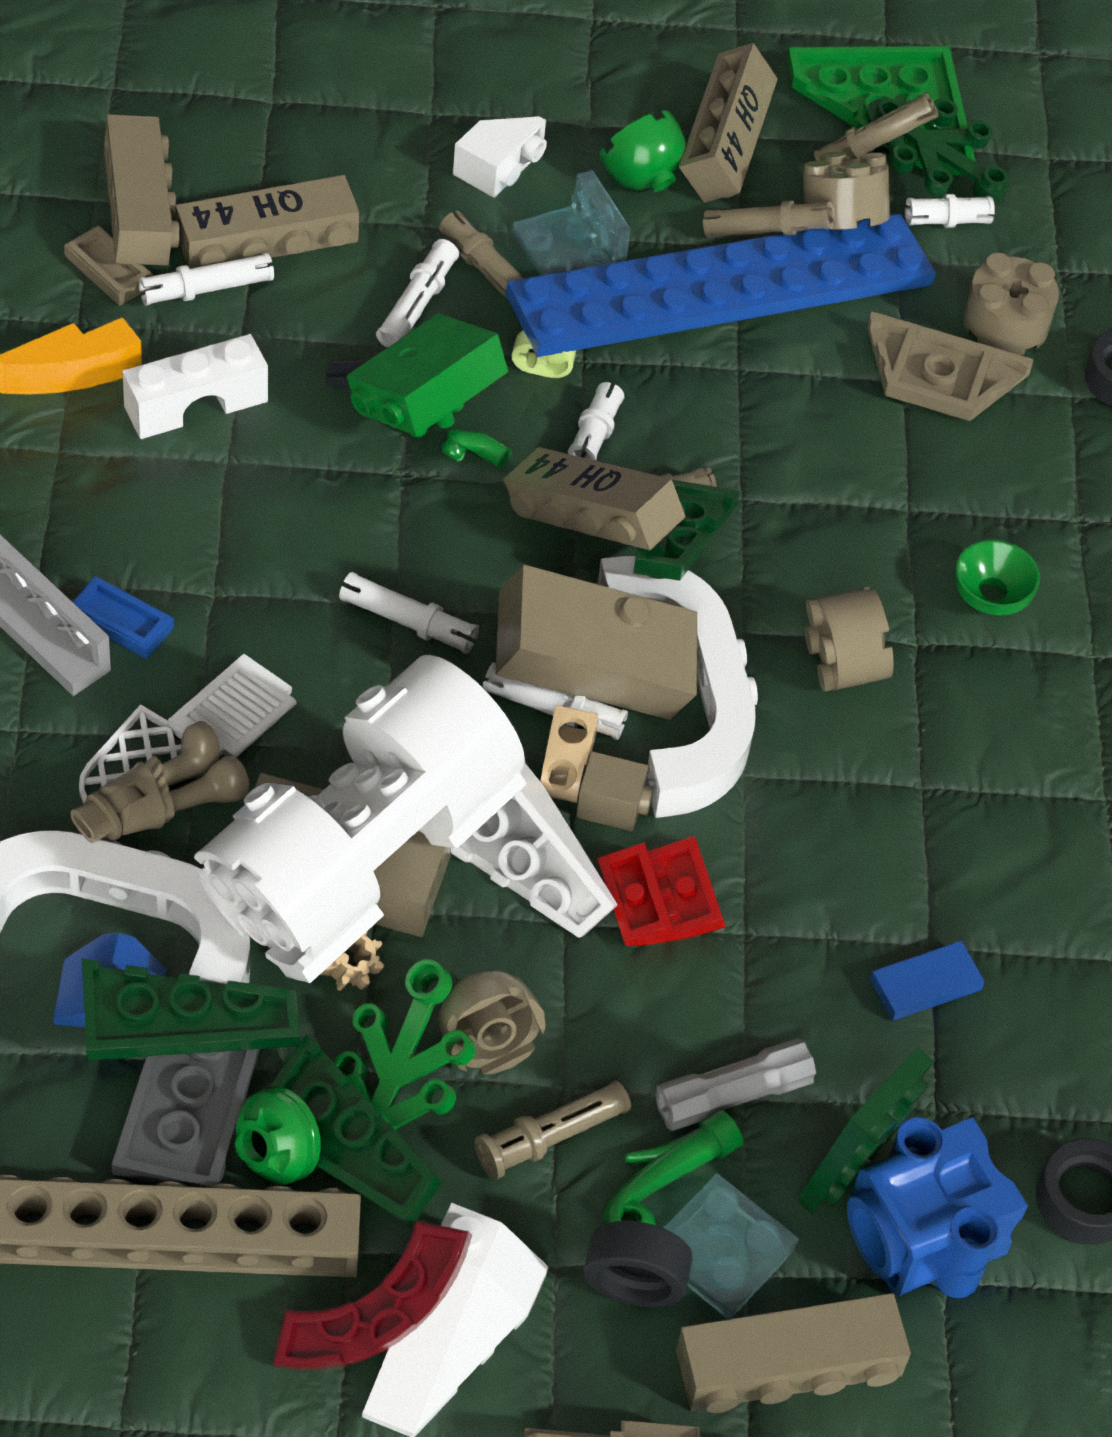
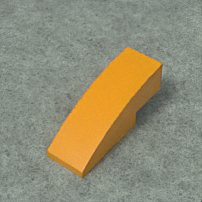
M123 317L85 334H82L78 327L72 323L0 354V393L24 395L61 393L86 389L122 379L123 370L142 365L141 340Z

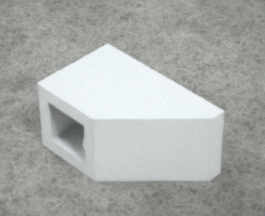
M539 116L480 120L455 143L453 175L494 198L507 185L512 186L519 178L521 171L531 162L535 163L541 158L547 144L544 139L546 120Z

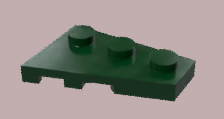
M672 480L686 517L651 550L637 547L633 573L647 575L654 579L680 581L737 506L739 491Z

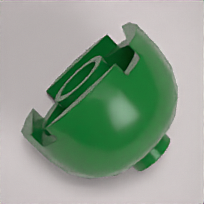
M667 110L662 111L664 118L655 120L653 115L649 114L632 122L610 139L614 147L608 154L604 148L601 149L599 159L617 183L629 190L645 191L653 188L654 192H659L668 188L676 181L674 174L680 169L679 164L686 151V143L681 127L671 112Z

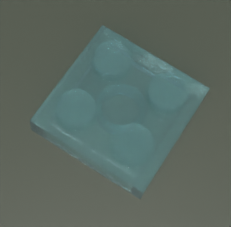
M718 1173L664 1227V1229L681 1237L691 1248L693 1261L687 1286L728 1320L741 1309L794 1252L799 1242L798 1237Z

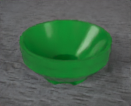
M984 540L970 545L961 553L955 567V585L962 599L971 607L990 615H1011L1023 610L1033 600L1040 583V572L1033 558L1024 549L1006 541ZM985 585L997 586L1004 592L1005 597L999 600L988 599L981 594L979 588Z
M268 1087L250 1096L242 1104L238 1112L235 1139L236 1151L239 1158L244 1160L246 1165L256 1175L269 1183L286 1185L304 1179L313 1172L321 1152L319 1129L311 1110L297 1094L282 1087ZM253 1130L260 1133L266 1142L267 1154L265 1158L259 1155L252 1139Z

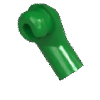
M461 429L449 431L445 435L448 437L441 446V452L455 461H461L468 449L499 469L506 465L512 453L510 448L484 432Z

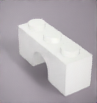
M251 334L122 371L124 407L140 439L183 427L185 409L193 401L204 396L216 395L225 414L268 402V365Z

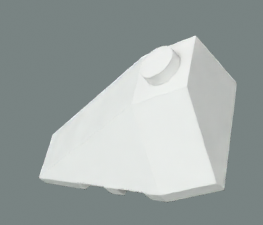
M524 763L520 774L527 784L457 849L451 848V853L465 863L471 862L491 876L490 879L498 885L509 887L530 901V905L580 938L589 932L618 904L545 787L526 763Z
M451 1203L441 1226L469 1231L472 1234L468 1252L460 1272L447 1295L434 1312L417 1329L389 1348L362 1413L363 1418L409 1437H415L457 1393L459 1385L479 1364L483 1365L491 1357L495 1347L513 1328L516 1330L524 1322L531 1311L548 1272V1266L502 1222Z

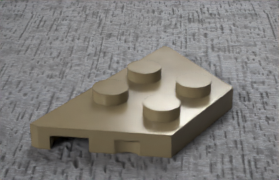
M871 311L867 329L885 396L971 421L1030 374L1034 359Z

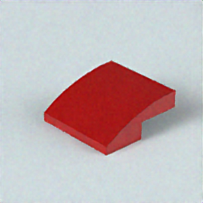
M695 836L651 851L647 850L645 843H641L597 858L606 887L618 904L614 908V912L626 946L665 943L695 937L726 927Z

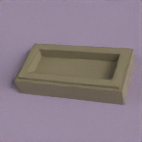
M99 225L64 245L65 257L119 306L143 293L139 291L140 277L154 276L142 264L115 263L113 238Z

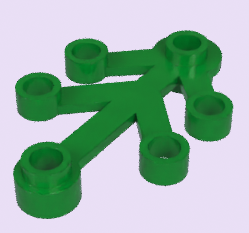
M431 959L418 961L407 973L406 989L414 999L393 1050L385 1034L388 1027V1016L375 1004L366 1003L358 1007L354 1012L353 1026L363 1035L379 1078V1084L373 1098L371 1099L364 1083L368 1075V1064L362 1057L355 1052L345 1051L334 1060L336 1066L344 1074L346 1067L350 1063L356 1062L354 1072L346 1077L395 1131L429 1111L436 1115L446 1114L453 1108L456 1102V1094L451 1086L443 1080L432 1079L422 1086L420 1093L394 1105L401 1088L449 1062L455 1066L466 1065L473 1059L476 1053L475 1042L468 1035L460 1030H452L443 1036L441 1042L415 1055L434 1006L444 1002L452 989L450 973L438 962ZM439 980L436 987L428 993L429 985L433 981ZM376 1014L374 1024L365 1028L367 1018ZM463 1041L464 1045L461 1052L452 1055L453 1046L457 1042ZM443 1090L444 1094L441 1101L432 1104L433 1095L437 1091Z

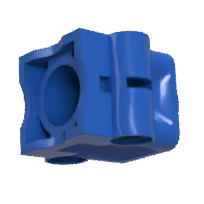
M916 1117L908 1119L901 1124L889 1158L860 1169L851 1197L847 1203V1217L853 1239L861 1256L869 1268L877 1276L885 1280L895 1296H901L934 1281L942 1293L949 1297L963 1298L976 1291L988 1262L1008 1253L1013 1242L1011 1240V1233L1023 1218L1028 1205L1014 1182L1001 1174L993 1165L988 1152L987 1139L973 1117L943 1130L935 1122L927 1118Z

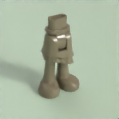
M198 721L185 729L181 738V753L163 764H161V761L156 756L151 757L146 763L138 762L130 771L111 780L97 792L89 794L85 804L71 810L70 815L74 825L88 842L93 843L104 837L113 841L119 839L121 834L128 835L147 829H161L164 823H168L174 817L175 812L208 802L229 803L239 801L248 794L249 780L245 768L236 757L227 755L219 760L220 745L217 735L206 722ZM189 779H198L178 789L169 791V787Z

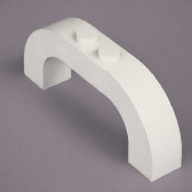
M636 556L602 558L598 585L697 611V683L710 731L700 740L686 746L650 750L646 783L648 786L654 787L651 803L655 818L681 815L699 810L720 799L735 785L748 759L755 727V705H757L758 693L755 679L747 677L746 674L747 653L743 639L736 638L729 612L721 598L704 580L688 570L680 581L654 579L647 575L633 573Z
M65 831L30 832L0 842V933L10 913L22 902L45 893H65L180 925L194 937L199 946L189 974L200 976V981L226 985L229 980L249 983L250 936L242 937L213 903L197 875L202 869L192 864L172 859L159 851L151 850L146 852L123 846L116 840L111 841L108 838H101L90 843L82 834Z

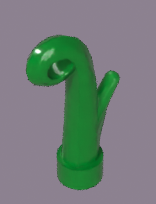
M719 1110L699 1123L698 1129L683 1137L657 1147L626 1153L624 1158L626 1163L630 1165L648 1164L628 1179L608 1201L604 1212L605 1224L622 1221L623 1217L631 1216L637 1218L640 1222L656 1226L655 1217L640 1202L717 1157L723 1159L743 1146L742 1134L734 1120L725 1111Z

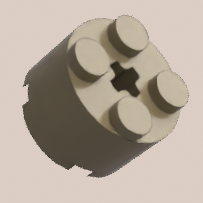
M826 152L820 155L821 161H812L804 164L802 170L804 204L831 201L834 210V226L832 229L857 228V222L870 218V226L882 224L890 219L889 166L886 163L885 154L868 153L861 155L860 159H846L845 152Z
M1003 253L989 255L986 262L977 269L972 280L963 314V324L967 333L970 329L977 337V343L1018 355H1024L1026 349L1036 345V349L1042 346L1047 339L1059 299V289L1054 279L1055 271L1046 263H1035L1025 258L1007 256Z
M870 587L857 588L806 600V611L811 626L804 628L805 640L809 653L811 655L819 654L822 664H818L817 672L823 692L858 686L892 677L894 667L892 647L885 648L884 632H889L884 608L875 589H870Z

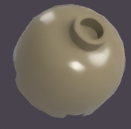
M481 970L459 980L452 986L450 994L442 1002L438 1016L441 1038L452 1030H460L475 1042L476 1053L473 1059L468 1064L457 1067L464 1071H467L466 1066L480 1068L482 1074H495L513 1068L529 1057L535 1049L532 1041L537 1036L539 1029L543 1034L546 1027L544 1011L530 989L520 978L500 970ZM459 1041L453 1046L452 1055L461 1052L464 1045L463 1041Z

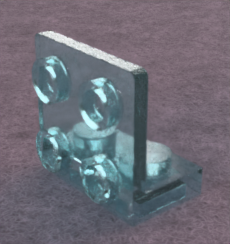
M593 170L577 174L575 194L571 197L572 206L513 223L514 235L540 276L627 260L631 228Z

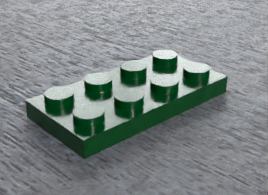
M916 1047L851 1117L796 1201L813 1214L825 1200L834 1206L854 1183L853 1180L858 1175L860 1169L872 1165L884 1151V1146L898 1131L901 1122L914 1108L913 1104L928 1088L929 1084L922 1078L934 1060L920 1048Z

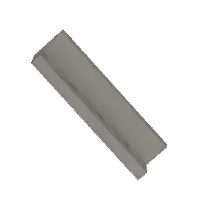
M0 535V627L72 696H75L111 671L109 636Z

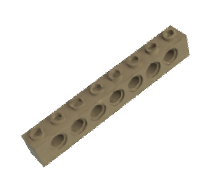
M0 1175V1263L357 1278L361 1194H349L347 1191L337 1188L323 1189L319 1192H298L285 1186H272L265 1190L240 1189L231 1184H217L211 1188L186 1187L181 1183L172 1181L161 1182L156 1186L132 1185L120 1179H110L102 1183H79L67 1177H54L47 1181L22 1180L13 1175ZM28 1213L43 1215L41 1219L32 1223L19 1220ZM83 1215H92L98 1218L94 1223L88 1225L74 1222ZM139 1217H146L153 1221L144 1227H135L129 1224L130 1221ZM194 1219L203 1220L208 1223L200 1229H189L184 1226L186 1222ZM245 1222H256L262 1225L260 1229L252 1232L241 1230L238 1226ZM299 1224H310L316 1230L308 1234H301L294 1231L293 1228Z

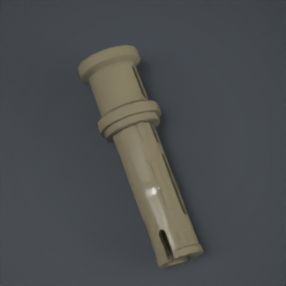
M615 1080L608 1086L573 1100L534 1119L531 1116L526 1117L523 1115L514 1120L512 1127L492 1136L484 1133L475 1137V1150L481 1166L486 1174L495 1181L503 1177L505 1170L528 1159L533 1163L542 1159L547 1153V1147L584 1132L621 1113L629 1112L631 1102L627 1091L619 1081Z

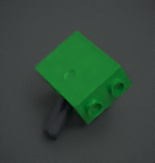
M438 313L370 360L330 362L326 366V382L334 388L350 387L352 392L351 402L358 414L407 432L412 437L420 438L425 436L428 428L436 422L440 428L446 429L451 427L455 423L453 413L462 410L466 401L508 373L498 333Z

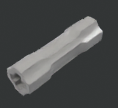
M796 1038L763 1049L757 1056L703 1074L692 1073L657 1085L655 1098L658 1111L663 1117L666 1127L674 1131L703 1121L719 1110H725L769 1094L780 1095L814 1083L816 1069L813 1057L809 1053L806 1043L802 1039Z

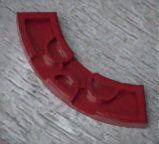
M416 1221L411 1238L399 1261L383 1279V1283L371 1293L356 1302H348L327 1310L285 1311L273 1365L278 1368L293 1370H323L343 1367L368 1359L397 1344L417 1329L447 1295L466 1258L472 1234L465 1230Z

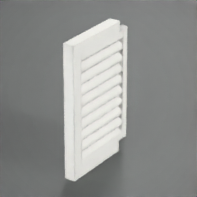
M243 654L168 719V726L183 736L188 726L198 721H204L212 727L217 735L220 745V756L223 754L237 758L292 709L297 702L290 696L292 691L290 685Z

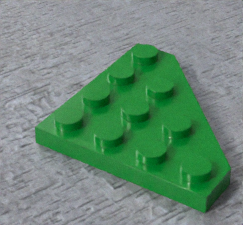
M949 46L788 48L787 65L792 88L857 129L867 125L866 112L872 101L879 98H888L897 101L903 106L926 92L933 102L939 98L952 100L957 105L958 112L950 126L941 127L935 123H923L919 127L924 130L968 128ZM903 136L904 143L914 148L917 152L915 143ZM951 146L975 161L971 146ZM917 152L918 157L915 165L923 169ZM939 159L941 167L949 170L952 175H964Z

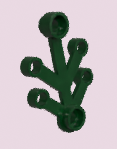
M879 98L872 101L866 112L867 124L902 105L888 98ZM939 98L934 102L938 117L926 123H935L938 126L947 127L953 123L958 108L952 100ZM974 120L967 129L924 130L918 126L887 143L891 155L889 165L899 173H909L913 169L918 152L926 177L924 186L933 195H945L953 181L951 172L941 167L939 159L975 181L972 186L974 196H991L994 205L1003 201L1010 186L1008 174L1003 168L995 165L984 168L951 147L971 146L976 149L985 148L993 134L991 126L985 121ZM903 136L915 143L917 152L914 148L904 143Z

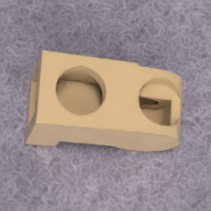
M559 705L555 706L540 780L551 798L578 803L584 773L586 772L596 738L599 714ZM568 722H575L582 725L585 728V730L565 726L563 724Z

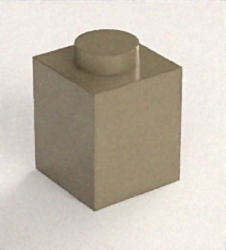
M592 751L579 792L576 818L633 832L638 813L648 815L654 787L646 785L649 765Z

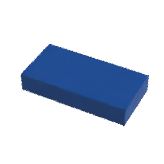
M94 576L72 601L109 636L111 641L145 659L150 657L174 629V617L97 576Z
M962 941L872 971L870 982L892 1021L981 991L985 982Z

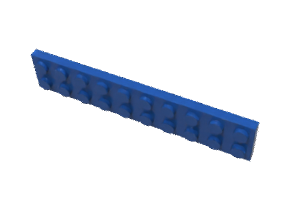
M894 214L890 215L888 221L874 226H870V219L857 222V228L803 230L797 231L795 235L785 236L784 234L508 281L505 294L527 338L531 342L536 356L542 357L562 353L563 351H575L931 286L936 272L902 215Z

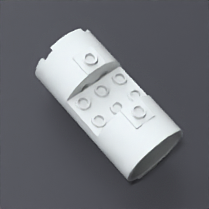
M432 655L420 656L387 686L376 685L371 687L357 698V707L344 717L346 722L343 726L344 742L354 763H348L337 769L329 778L331 784L318 796L307 797L296 790L294 786L264 783L247 794L244 798L245 805L233 815L235 820L197 852L194 857L201 865L204 864L205 866L197 875L207 894L222 915L242 937L245 938L249 935L260 945H267L270 949L265 953L266 958L279 966L287 978L311 983L384 916L377 906L380 899V889L373 871L412 835L420 831L424 833L431 845L457 849L527 784L520 774L525 763L523 748L516 731L504 712L474 679L454 664L440 657Z

